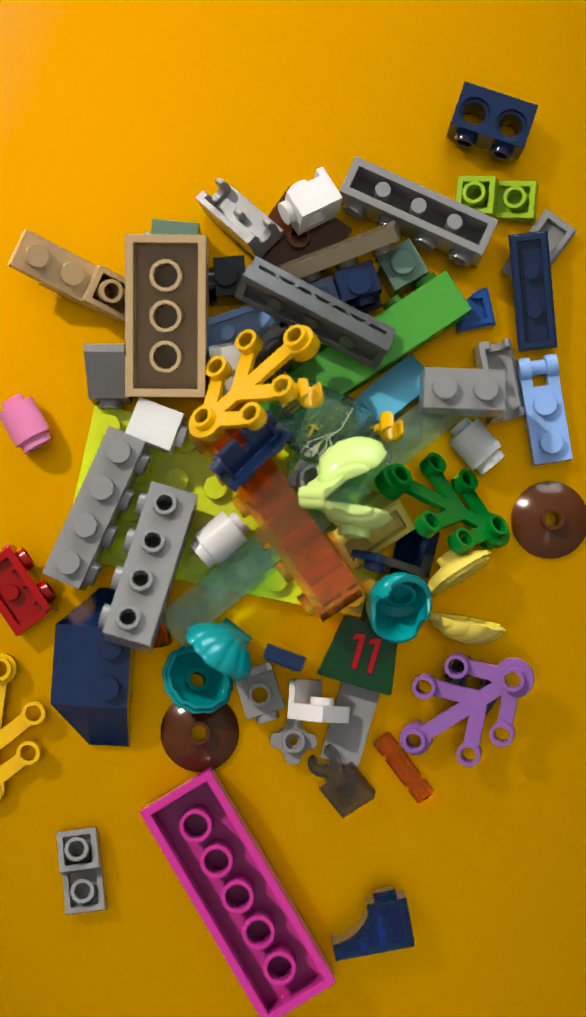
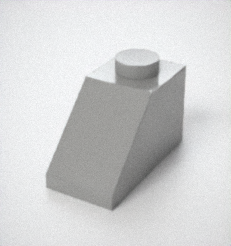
M84 344L88 397L91 402L99 404L100 410H122V404H132V397H125V345Z

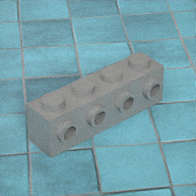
M355 156L339 190L343 197L341 202L342 210L346 214L357 219H363L365 216L378 222V227L396 220L400 233L413 238L414 244L429 251H433L434 248L448 254V258L452 262L468 267L469 264L477 267L498 223V220L357 156Z
M111 426L108 427L43 569V574L79 590L86 591L88 584L94 585L102 568V564L99 563L100 557L105 548H111L117 536L119 527L115 526L119 515L121 511L126 513L133 501L135 491L132 490L134 482L138 475H144L150 463L152 455L148 453L150 447L145 441Z
M151 481L148 493H140L135 509V514L139 515L140 518L136 530L129 528L123 545V551L127 552L128 555L124 567H116L111 582V589L116 590L112 604H104L98 622V627L104 628L102 633L105 641L149 654L152 653L196 513L198 494Z

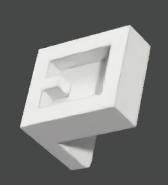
M290 680L287 719L321 723H349L350 707L335 706L334 698L321 697L322 682L320 680Z

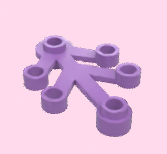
M454 653L445 661V672L451 678L460 679L467 674L492 681L481 689L437 680L429 673L420 674L412 683V691L416 697L429 699L432 696L459 703L426 723L419 720L408 723L400 733L402 748L412 755L423 754L432 745L435 736L468 717L464 742L457 749L456 757L458 762L465 767L475 766L482 757L480 742L488 704L500 696L502 698L499 718L490 729L489 737L492 743L498 747L508 746L515 737L513 723L518 698L528 694L534 684V672L531 666L520 658H507L499 665H493L469 659L463 653ZM453 659L461 660L464 664V671H454L451 667V661ZM510 672L518 674L520 684H509L506 675ZM427 680L431 684V692H423L419 688V681ZM503 727L507 729L509 738L505 740L498 738L496 728ZM409 734L418 735L421 739V745H412L409 741ZM466 747L472 748L476 753V758L472 760L467 759L463 754V749Z

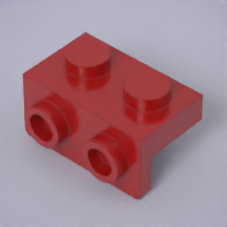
M7 544L2 547L3 551L0 552V613L14 634L20 636L58 610L53 603L57 596L45 579L39 582L32 572L31 568L35 566V563L23 547L17 549L15 545Z

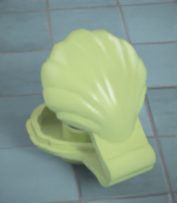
M355 436L338 441L328 447L320 457L319 464L316 467L318 476L307 486H302L298 490L300 507L303 509L321 510L329 521L339 526L337 534L340 536L369 540L371 530L380 529L394 519L391 517V513L373 507L324 499L345 480L364 474L378 466L387 455L383 444L368 437Z

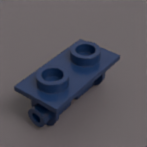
M269 410L266 411L268 417L262 428L256 431L243 428L239 432L247 441L243 447L232 438L212 457L214 462L209 465V468L233 492L242 485L247 484L254 477L255 472L271 457L280 453L285 443L294 436L278 423L277 417Z

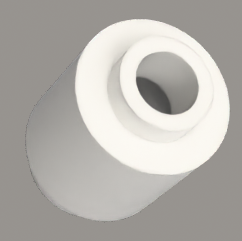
M466 417L449 431L454 438L448 443L472 471L476 469L481 476L505 456L499 449L502 446L479 418L471 422Z
M221 511L194 534L196 539L189 546L210 569L216 563L221 565L248 541L244 533L249 528L234 511L229 516Z

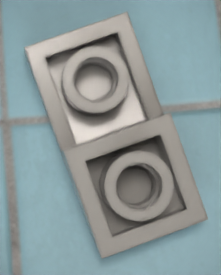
M97 828L56 832L59 873L62 874L65 915L106 911V891Z

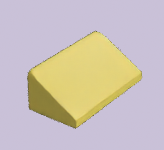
M380 494L363 505L387 511L394 518L388 525L380 529L371 530L369 540L340 536L337 534L339 526L336 524L325 531L326 536L350 572L364 563L362 560L350 557L352 549L378 554L415 529L399 498L397 500H390Z

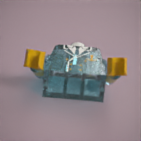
M302 376L297 381L299 392L296 398L286 404L278 403V423L294 435L286 442L289 448L294 451L286 465L290 471L299 472L307 462L319 461L328 447L343 439L362 436L377 441L383 439L387 442H396L403 438L404 421L398 420L394 423V415L391 412L385 411L380 415V421L375 420L376 417L362 402L323 386L322 382L316 383Z

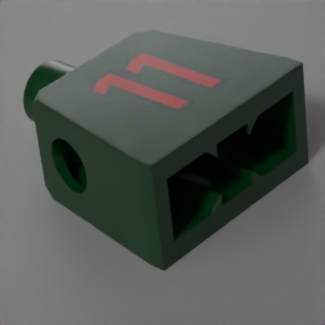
M366 598L360 620L343 616L318 667L317 674L391 696L397 642H388V640L382 639L374 632L366 612Z

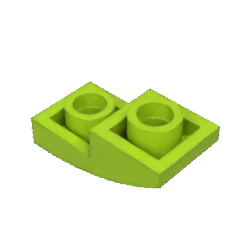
M458 176L456 201L498 221L536 223L539 185L537 181H498L496 176Z

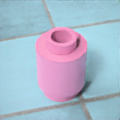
M18 394L1 404L3 411L0 412V420L16 448L21 447L24 454L31 453L52 440L48 433L50 427L33 397L24 399L22 394Z

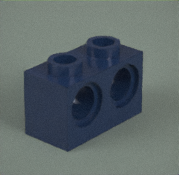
M465 81L446 137L452 138L454 143L464 148L471 149L476 146L488 150L493 157L500 160L508 161L511 158L518 160L525 147L538 105ZM474 113L480 117L482 122L476 125L469 124L465 121L463 115ZM511 125L516 129L518 135L514 137L506 136L501 132L500 126Z

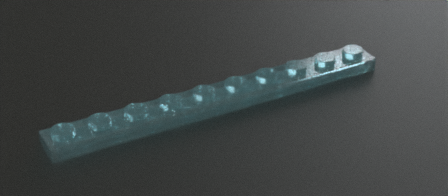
M419 403L398 419L404 421L403 438L396 442H387L378 435L373 439L381 442L387 451V455L382 462L364 474L345 480L324 500L357 505L377 488L375 478L387 465H394L396 463L407 464L464 416L419 414ZM297 501L221 565L217 566L168 606L164 611L161 622L183 647L188 643L186 636L190 626L197 623H212L330 527L333 522L329 521L321 510L303 509Z

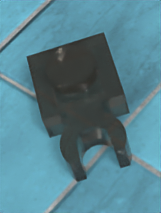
M326 745L323 752L329 759V763L319 762L314 755L309 757L307 763L309 770L314 775L325 778L320 783V791L342 818L374 799L375 789L352 761L342 767L339 763V753L333 745Z

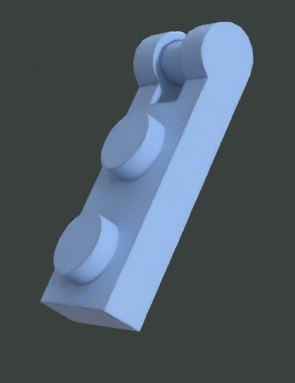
M556 353L543 355V358L540 360L530 361L529 357L517 359L516 370L526 418L524 420L532 466L572 460L573 456L559 378V362ZM544 374L546 385L534 387L532 377Z

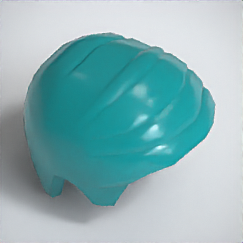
M405 572L386 575L372 586L367 595L366 612L371 627L379 637L388 640V642L405 643L417 636L423 622L429 620L432 610L431 591L427 583L416 575Z

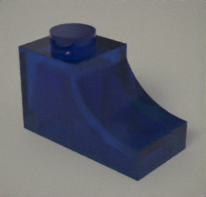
M384 887L373 890V896L365 898L366 907L359 921L346 932L332 936L336 961L415 946L407 898L404 891L396 892L395 887Z

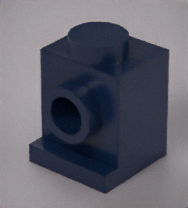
M372 260L334 272L333 282L339 300L364 313L382 308L380 300L382 287Z

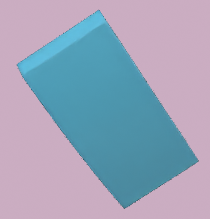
M411 354L365 389L350 403L349 408H353L354 414L367 428L380 423V415L385 411L391 412L394 415L395 421L402 416L405 408L419 399L420 374L424 367Z

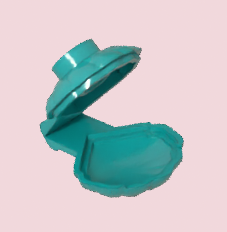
M226 617L221 623L206 622L190 626L186 636L190 646H182L179 650L170 652L162 669L165 692L171 697L177 707L186 709L192 714H209L221 708L230 700L231 691L233 690L232 679L241 681L247 679L251 674V657L247 645L252 638ZM194 674L201 676L203 685L199 687L194 686L190 681V676Z

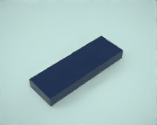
M548 230L508 235L518 351L556 348L557 336Z

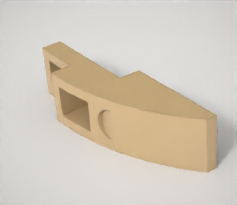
M28 229L23 230L7 266L38 281L39 285L73 302L125 324V277L102 265L96 266Z

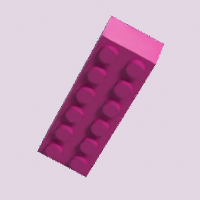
M213 766L154 800L140 811L141 816L260 1017H282L336 983L334 970Z

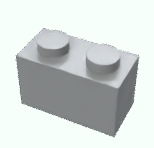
M424 367L420 374L419 414L498 417L505 411L506 370Z

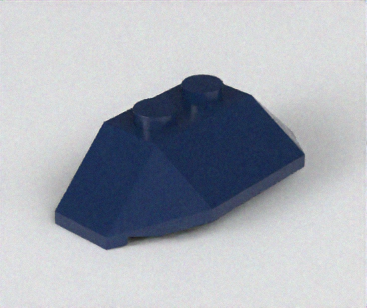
M98 588L56 624L50 704L89 745L129 747L135 649L104 640L102 633L104 628L98 627V622L104 604H112L116 590Z

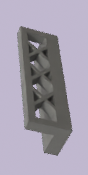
M255 256L251 264H248L234 295L235 298L289 326L296 324L308 326L317 335L320 342L375 371L388 352L396 332L395 328Z

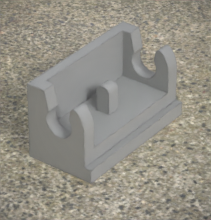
M216 178L217 192L210 196L202 190L195 199L213 222L253 257L262 258L285 234L284 230L232 185L230 186L223 178Z
M505 338L502 342L490 344L489 341L477 343L473 349L476 369L506 370L505 411L498 417H485L487 425L526 418L511 339Z

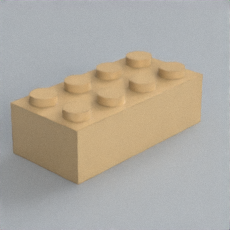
M125 234V397H206L208 375L205 373L208 362L209 238L207 235Z

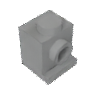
M271 662L252 667L251 674L247 679L241 681L234 680L247 720L255 717L257 724H261L280 717L278 710L285 708ZM257 687L265 688L268 693L267 699L263 702H257L252 697V692Z

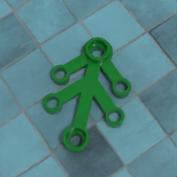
M429 453L420 462L419 467L421 472L430 479L438 493L412 480L410 471L404 465L398 463L387 465L375 478V485L384 497L390 500H397L406 493L441 511L435 513L431 510H426L415 519V529L421 536L431 538L438 531L460 522L471 527L472 530L470 531L464 527H459L447 538L450 549L458 555H464L478 544L485 549L493 550L495 548H502L509 542L510 533L506 521L501 516L490 513L475 492L478 486L476 476L471 471L462 469L452 478L451 487L443 474L447 467L446 462L437 453ZM455 491L463 496L471 510L465 508Z

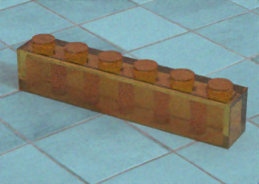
M235 407L231 412H240V411L238 410L237 407ZM243 428L226 429L223 436L213 442L198 440L191 433L188 435L201 455L208 451L212 457L232 438L241 447L247 443L239 433ZM270 458L255 472L254 477L247 484L242 485L235 491L237 495L232 497L231 500L243 518L251 514L259 526L252 532L266 551L273 547L280 560L274 563L286 583L288 584L295 580L303 592L296 598L308 616L311 617L317 613L322 622L362 597L363 594L361 588L307 509L300 507L298 496L273 459ZM218 479L220 484L224 486L225 484Z

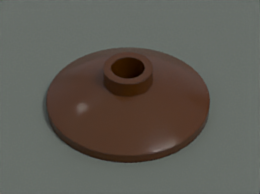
M549 481L537 483L523 491L514 503L511 512L513 534L522 548L534 556L546 559L563 557L573 552L586 536V505L580 495L567 485ZM548 512H554L558 515L559 522L556 526L547 524L546 515Z
M173 703L165 713L161 724V741L169 758L178 766L195 772H202L210 766H213L215 769L225 763L233 754L239 738L237 718L227 703L209 714H192ZM193 727H204L207 733L205 739L195 740L192 736Z

